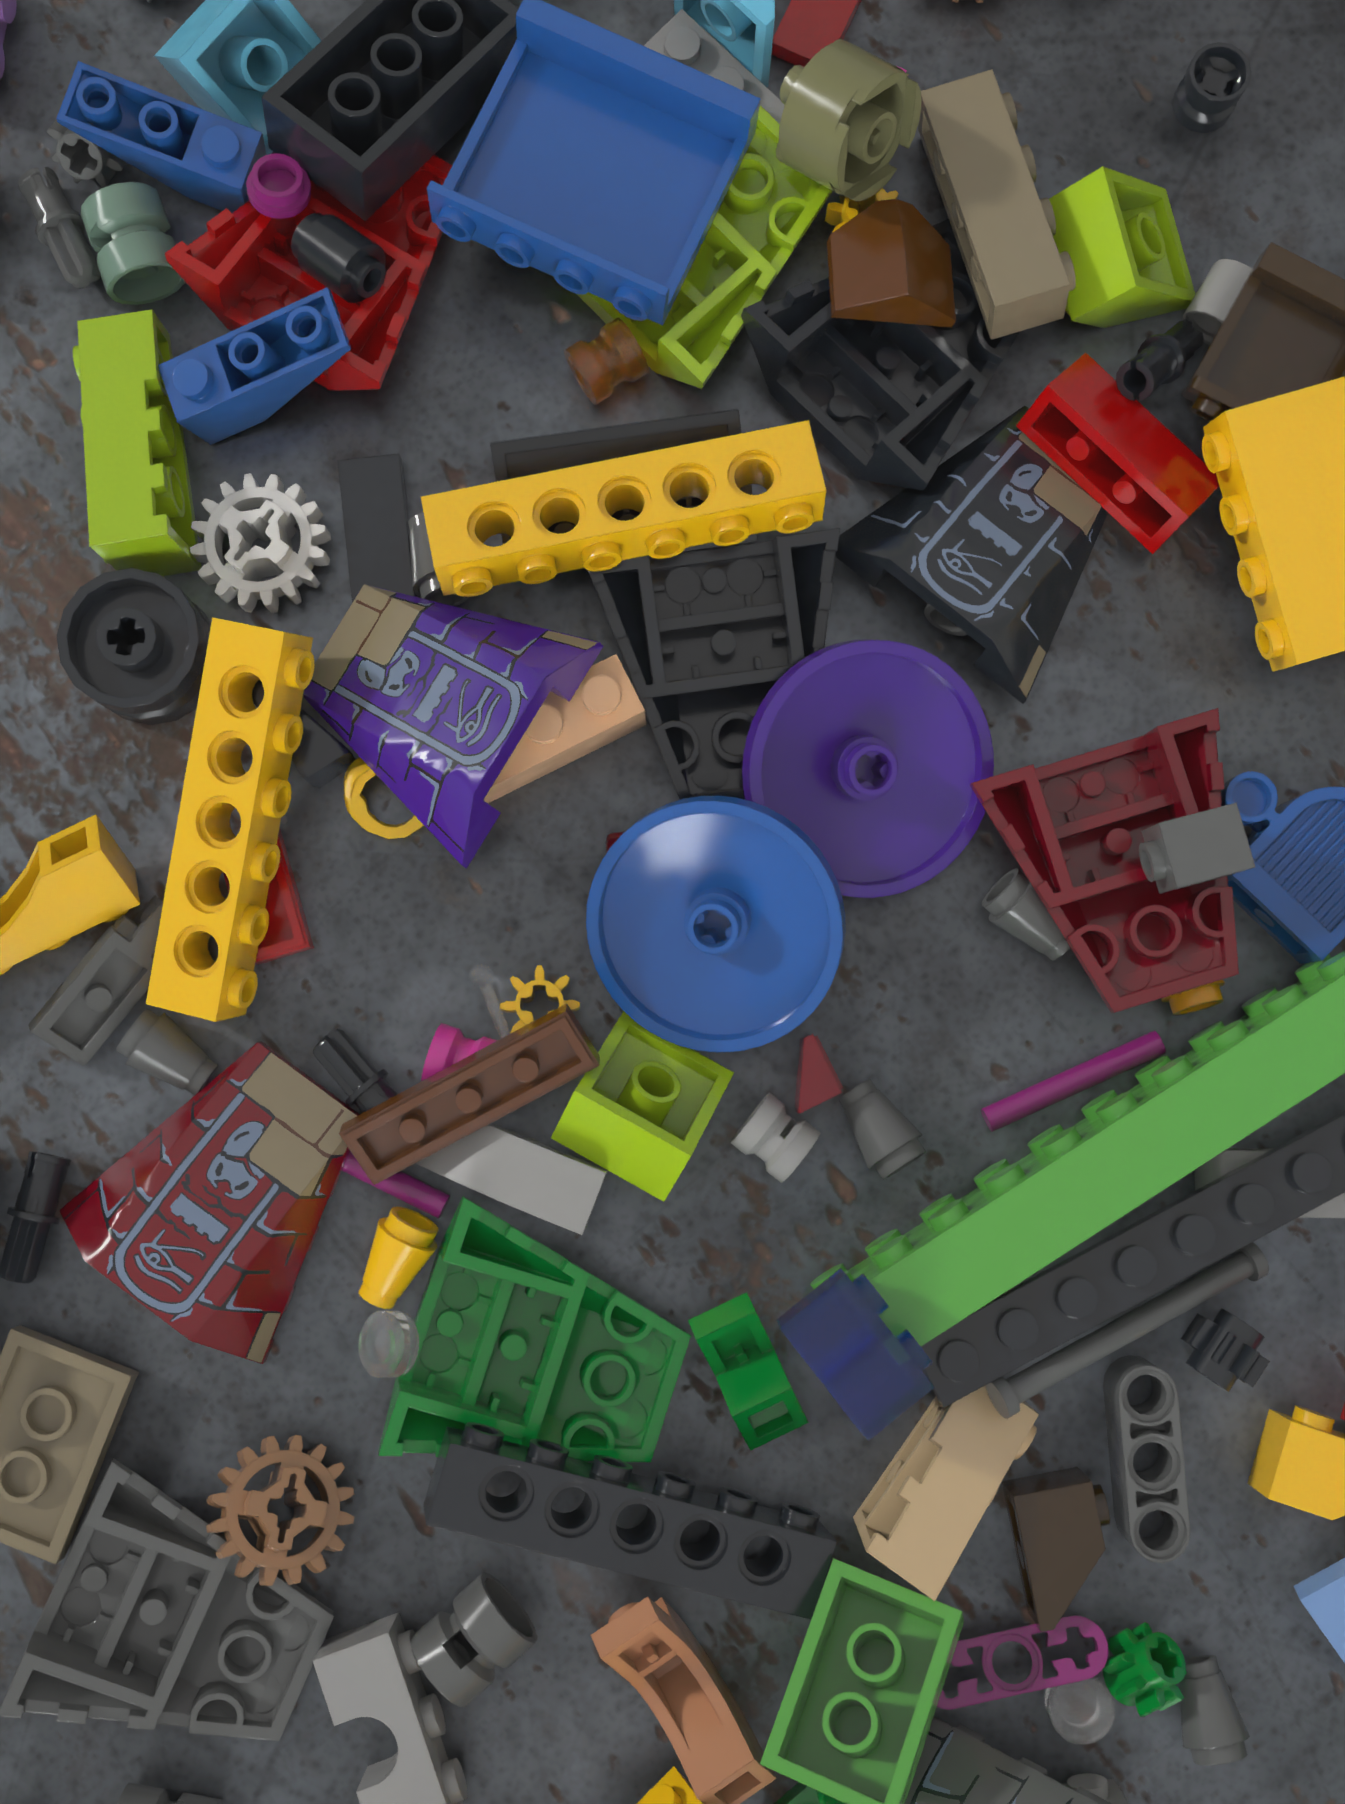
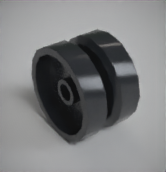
M134 568L104 572L81 586L63 609L57 632L60 663L76 688L125 720L147 725L177 721L197 709L211 622L205 612L193 603L182 590L159 574Z

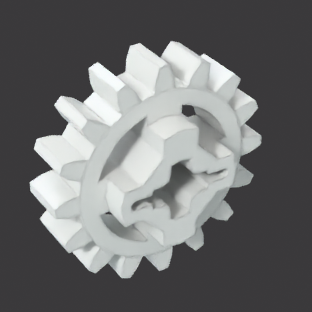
M251 473L244 474V489L237 492L226 481L220 484L221 492L225 498L218 504L212 500L204 499L201 503L210 514L208 522L193 521L191 525L193 531L204 539V542L190 547L191 555L198 562L206 563L198 571L199 576L208 585L217 584L215 593L224 602H230L237 595L238 604L246 612L251 613L257 604V600L261 599L271 613H276L279 607L278 597L284 595L294 604L298 605L302 600L297 588L302 583L314 588L320 585V582L311 571L313 566H327L330 563V558L326 552L317 547V545L331 540L330 532L326 526L315 524L323 516L315 501L305 503L307 496L296 483L284 493V484L275 474L269 476L265 487H260ZM296 523H298L301 536L298 554L293 551L291 542L292 537L297 532V529L294 527ZM225 534L228 535L230 549L224 556V558L228 561L226 564L224 562L222 553V544ZM257 538L265 542L271 540L270 545L265 550L256 545L251 547ZM279 575L270 580L260 581L263 577Z

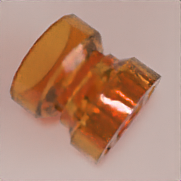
M619 317L602 326L597 338L590 342L579 340L564 350L565 358L574 377L594 405L610 397L613 394L614 386L620 382H634L649 373L647 361L639 344Z

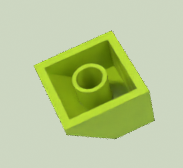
M1102 166L1049 198L1056 222V234L1053 238L1059 253L1068 252L1075 271L1076 286L1074 290L1069 291L1065 309L1072 321L1107 328L1188 308L1195 296V291L1165 188Z
M623 1011L598 1052L600 1066L584 1074L565 1108L551 1139L664 1202L692 1156L734 1072L693 1049L676 1045L654 1035L636 1023Z

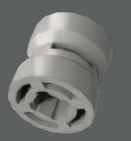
M769 1092L731 1140V1144L745 1155L755 1154L765 1162L766 1171L782 1183L805 1158L821 1133L806 1120L795 1121L786 1113L785 1104Z

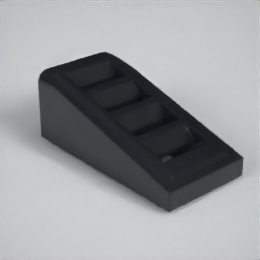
M260 679L256 682L252 691V699L257 708L264 697V687ZM301 708L299 716L303 723V734L298 749L292 754V761L307 782L313 787L321 788L347 771L348 766L356 759L344 744Z

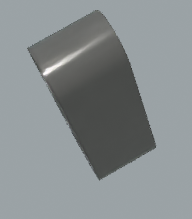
M1128 1355L1118 1358L1109 1365L1104 1375L1103 1383L1114 1518L1120 1533L1141 1556L1151 1562L1166 1563L1177 1559L1184 1553L1190 1541L1191 1531L1178 1391L1175 1382L1167 1372L1140 1356ZM1150 1375L1153 1386L1149 1398L1141 1404L1130 1405L1127 1398L1130 1383L1138 1376ZM1146 1443H1157L1159 1451L1155 1464L1143 1471L1134 1470L1133 1458L1137 1449ZM1152 1511H1163L1164 1524L1161 1530L1153 1536L1141 1537L1139 1526L1143 1517Z

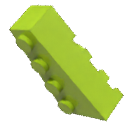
M152 309L77 321L79 345L73 347V361L76 373L81 381V421L84 437L89 547L100 555L105 563H109L116 570L134 568L161 576L199 571L202 568V564L190 553V547L198 544V535L191 528L192 522L195 521L183 427L177 423L158 368L159 364L173 358L170 334Z

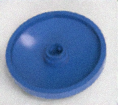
M698 796L668 803L640 818L617 839L602 859L590 887L586 910V930L590 954L602 983L615 1002L636 1023L654 1035L676 1045L699 1051L735 1052L748 1050L773 1042L791 1032L814 1012L825 997L839 967L845 943L846 922L842 894L833 870L821 850L807 834L783 815L755 802L736 797Z

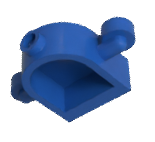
M1254 771L1241 773L1224 784L1225 789L1221 791L1222 806L1237 802L1243 826H1249L1252 829V832L1247 836L1255 868L1227 876L1228 887H1232L1233 900L1297 962L1304 964L1323 961L1345 937V787L1315 789L1276 807L1278 801L1277 790L1274 783L1267 776Z

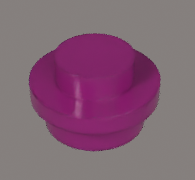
M279 153L265 155L256 161L248 175L246 187L250 203L258 212L265 216L276 219L290 218L302 212L310 201V179L306 171L290 156Z

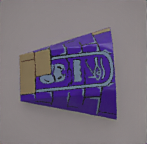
M364 584L315 662L313 677L310 684L304 689L303 697L449 853L467 869L501 812L484 801L488 791L550 691L570 702L604 646L597 641Z

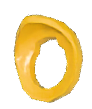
M360 757L348 766L344 775V800L348 813L362 828L378 836L395 839L406 838L424 826L415 815L408 821L397 825L386 824L378 820L369 811L367 800L361 793L365 783L376 774Z

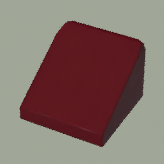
M814 1034L800 1039L795 1095L796 1113H802L841 1094V1089H843L818 1036H814Z

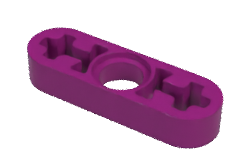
M1068 1616L1061 1618L1054 1630L1043 1632L1046 1634V1647L1063 1644L1067 1641L1066 1629L1077 1628L1081 1638H1092L1095 1644V1651L1086 1655L1087 1667L1083 1669H1076L1072 1658L1050 1661L1056 1676L1046 1679L1042 1677L1043 1659L1041 1652L1032 1639L1033 1634L1042 1633L1036 1624L958 1641L951 1661L952 1666L961 1667L974 1664L967 1650L981 1647L982 1670L992 1690L978 1693L977 1678L961 1681L957 1684L958 1696L946 1698L942 1689L937 1707L947 1710L958 1709L1093 1678L1101 1672L1107 1662L1108 1643L1101 1628L1086 1617ZM1012 1641L1019 1643L1030 1655L1031 1671L1028 1677L1020 1683L1009 1684L1002 1681L993 1669V1653L1004 1642Z

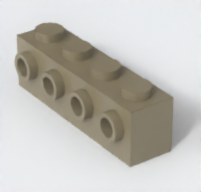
M993 69L921 91L922 104L918 131L990 339L993 340L1063 319L1069 291L1074 290L1076 286L1075 271L1070 255L1067 251L1059 253L1053 238L1056 234V222L1052 205L1047 197L1039 199L1034 183L1036 182L1037 172L1032 150L1028 144L1020 146L1015 133L1018 121L1011 94L1009 92L1001 94Z

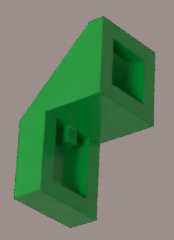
M747 1292L688 1320L694 1337L717 1379L731 1416L750 1451L809 1423Z

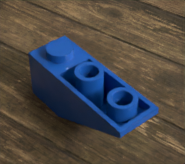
M80 61L77 62L56 118L57 122L189 199L221 211L227 208L231 213L249 201L246 187L248 175L256 161L266 155L262 132Z
M326 287L158 365L177 423L212 445L267 420L352 348L332 292Z

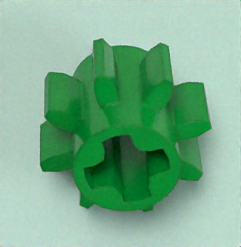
M1144 1622L1132 1630L1125 1628L1107 1639L1108 1649L1113 1655L1107 1658V1662L1102 1669L1103 1677L1109 1692L1118 1702L1125 1706L1136 1705L1139 1716L1145 1717L1157 1710L1163 1711L1184 1699L1181 1690L1176 1684L1181 1682L1187 1674L1186 1663L1181 1649L1171 1637L1161 1632L1152 1633L1149 1623Z

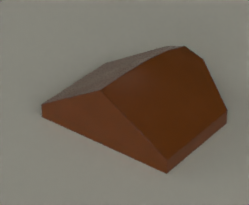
M899 199L876 201L830 234L827 240L832 318L952 328L956 321L950 245L913 204Z

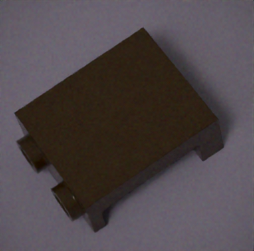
M1271 242L1258 257L1181 395L1194 402L1191 411L1200 418L1210 422L1224 411L1340 378L1345 370V279Z

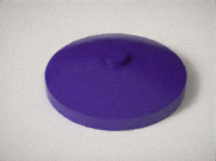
M851 640L828 646L805 657L781 676L768 691L752 720L746 738L742 767L743 790L745 800L768 807L783 815L811 838L830 864L843 896L856 898L884 897L905 892L927 882L947 868L965 849L977 831L986 811L970 784L993 776L994 751L987 719L980 703L962 677L949 665L927 651L909 644L886 640Z

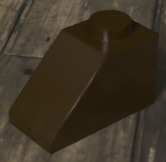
M1078 1467L1002 1481L1027 1611L1040 1632L1054 1630L1106 1549L1101 1526L1110 1525V1514L1104 1491L1100 1484L1093 1485L1092 1481Z

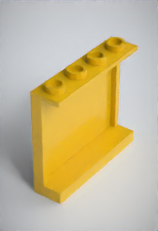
M1344 376L1224 411L1203 426L1205 434L1202 440L1203 458L1210 472L1216 473L1223 497L1219 506L1221 521L1226 532L1234 536L1240 557L1237 565L1238 581L1243 593L1252 599L1258 620L1255 626L1256 644L1261 655L1266 660H1269L1272 672L1345 651Z

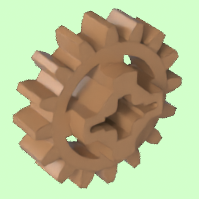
M300 1435L289 1437L284 1450H280L275 1436L266 1437L261 1441L260 1457L247 1446L236 1453L238 1462L242 1467L239 1471L224 1467L218 1472L217 1476L228 1487L225 1493L208 1496L207 1504L221 1509V1518L206 1525L207 1533L224 1532L227 1541L219 1547L215 1554L219 1559L234 1555L235 1553L240 1557L234 1573L237 1577H246L257 1567L260 1568V1586H272L279 1570H282L283 1577L288 1585L301 1583V1565L305 1564L313 1573H320L326 1569L325 1561L321 1554L322 1550L338 1552L344 1548L345 1544L334 1533L336 1527L353 1524L354 1516L340 1511V1502L353 1496L354 1489L350 1487L337 1488L334 1480L342 1473L345 1467L342 1462L328 1467L321 1463L327 1448L323 1444L314 1446L305 1454L302 1452L303 1442ZM269 1465H275V1470L270 1475L269 1484L259 1491L243 1490L248 1481L259 1470ZM306 1474L312 1478L318 1487L322 1501L315 1500L304 1483ZM284 1493V1505L294 1508V1516L292 1519L281 1521L277 1527L278 1517L274 1513L267 1512V1505L270 1501L280 1499ZM238 1518L248 1520L257 1534L256 1549L243 1535ZM304 1529H318L315 1536L303 1549L287 1556V1551L291 1550L293 1538Z

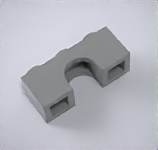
M399 1612L325 1639L312 1660L334 1726L359 1717H371L387 1725L397 1742L398 1752L367 1766L356 1794L360 1804H463V1801L468 1796L465 1776L457 1758L448 1760L441 1739V1735H444L446 1732L442 1707L434 1693L426 1694L419 1671L422 1669L418 1665L410 1643L415 1632L412 1629L405 1632Z

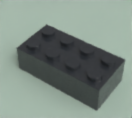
M366 0L262 96L269 149L296 160L300 167L306 171L311 181L366 221L483 107L517 40L516 13L519 8L509 0Z

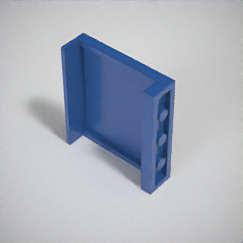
M523 0L516 13L517 40L443 185L430 181L427 187L432 222L437 224L442 232L461 242L473 240L495 250L500 258L515 267L527 268L531 266L553 276L558 284L570 292L581 295L589 292L611 302L621 314L638 321H643L647 318L663 326L755 135L761 98L542 0Z

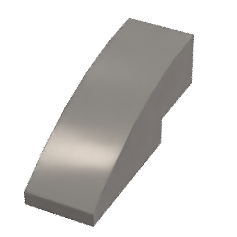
M495 1123L488 1124L416 1163L465 1187L580 1235H583L608 1172L603 1167L551 1148L549 1144Z

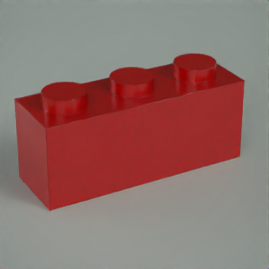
M1087 353L1083 354L1046 386L1016 425L1152 554L1219 487L1216 473L1210 472L1206 464L1136 399L1134 401L1124 397L1118 390L1116 380Z

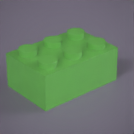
M833 1558L760 1764L845 1804H905L964 1624L963 1612Z

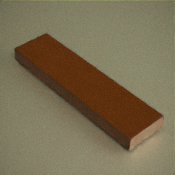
M565 1004L343 1123L339 1135L373 1185L600 1066V1056L568 1004Z

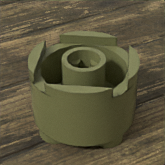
M842 39L836 40L815 54L805 67L796 65L785 76L780 88V100L785 106L780 121L776 157L780 162L841 196L858 202L870 198L880 191L896 172L897 168L890 165L889 162L899 144L909 149L920 119L922 104L921 90L918 83L909 79V74L905 73L901 68Z

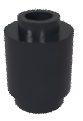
M312 213L306 216L295 229L291 241V250L294 257L298 259L300 268L305 273L349 303L361 302L365 298L372 297L380 290L386 277V256L384 250L378 244L337 216L331 214Z

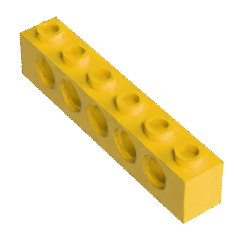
M807 420L421 496L433 566L443 596L456 594L462 597H473L488 592L493 586L521 581L525 584H539L553 579L557 573L582 568L589 571H604L617 566L622 560L647 555L656 559H664L680 554L687 547L714 543L718 546H730L744 541L750 535L777 530L780 533L799 532L810 527L814 522L823 520L826 487L810 423ZM748 484H758L765 487L767 491L759 495H750L742 492L740 488ZM688 496L697 497L704 501L701 505L693 508H685L675 503L679 499ZM622 509H633L640 513L636 518L627 521L617 520L612 517L615 512ZM561 521L571 522L576 525L571 531L562 534L548 531L550 526ZM496 534L511 536V539L501 546L492 547L484 544L489 537Z
M212 617L148 987L147 1005L218 1022L246 1015L247 1007L250 1006L255 997L258 978L254 972L258 945L263 941L269 925V914L265 908L269 883L275 877L280 863V850L276 845L281 818L286 814L291 801L292 790L288 777L292 754L298 749L303 734V723L299 716L304 689L310 684L314 673V656L311 652L312 637ZM260 679L264 687V697L259 707L256 708L252 699V691L256 682ZM248 744L251 748L253 759L250 769L246 772L241 763V754L244 747ZM235 808L241 817V828L237 836L233 833L230 826V817ZM222 872L226 874L230 884L229 894L226 899L221 894L219 888V879ZM211 935L218 945L216 962L212 959L208 950V942Z

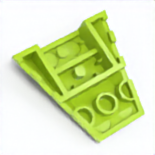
M761 105L759 107L755 135L663 326L647 318L643 321L628 318L621 314L611 302L589 292L583 295L577 294L655 373L700 389L704 387L743 328L744 323L741 317L743 309L761 301L833 192L778 160L776 148L779 141L780 124Z

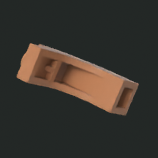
M647 1596L640 1602L630 1603L619 1608L611 1615L605 1626L590 1635L600 1658L639 1692L658 1719L682 1764L698 1800L704 1804H740L777 1779L773 1770L760 1764L764 1752L729 1688L693 1633L662 1597L654 1602Z

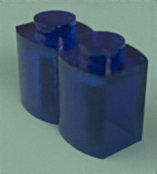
M840 1268L776 1321L797 1352L825 1385L863 1436L869 1441L935 1388L923 1373L933 1362L907 1329L895 1337L881 1320L879 1315L887 1310L889 1306L866 1276L861 1274L852 1282Z

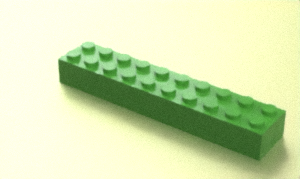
M1345 951L1334 957L1328 954L1323 961L1305 963L1294 972L1299 981L1279 992L1276 987H1271L1252 997L1241 1006L1246 1015L1226 1026L1222 1021H1218L1199 1031L1188 1040L1193 1049L1172 1061L1166 1055L1146 1065L1135 1074L1139 1084L1119 1095H1117L1115 1090H1110L1093 1099L1081 1109L1086 1118L1072 1127L1064 1130L1058 1124L1037 1135L1027 1144L1032 1152L1021 1160L1010 1165L1006 1159H1003L984 1169L973 1178L978 1187L960 1199L956 1200L952 1194H948L931 1203L919 1213L924 1222L904 1235H901L897 1228L883 1234L865 1248L869 1257L848 1271L843 1263L814 1279L810 1283L814 1292L804 1298L857 1387L863 1385L1344 1074Z

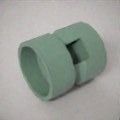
M138 182L116 183L101 188L88 196L81 206V216L90 244L98 253L97 265L109 297L121 304L139 305L164 299L177 292L185 281L166 261L165 252L174 247L176 242L172 236L165 234L171 226L161 196L156 188Z

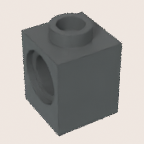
M1237 802L1164 821L1141 831L1144 843L1139 845L1140 862L1147 879L1151 882L1156 881L1159 894L1255 868Z

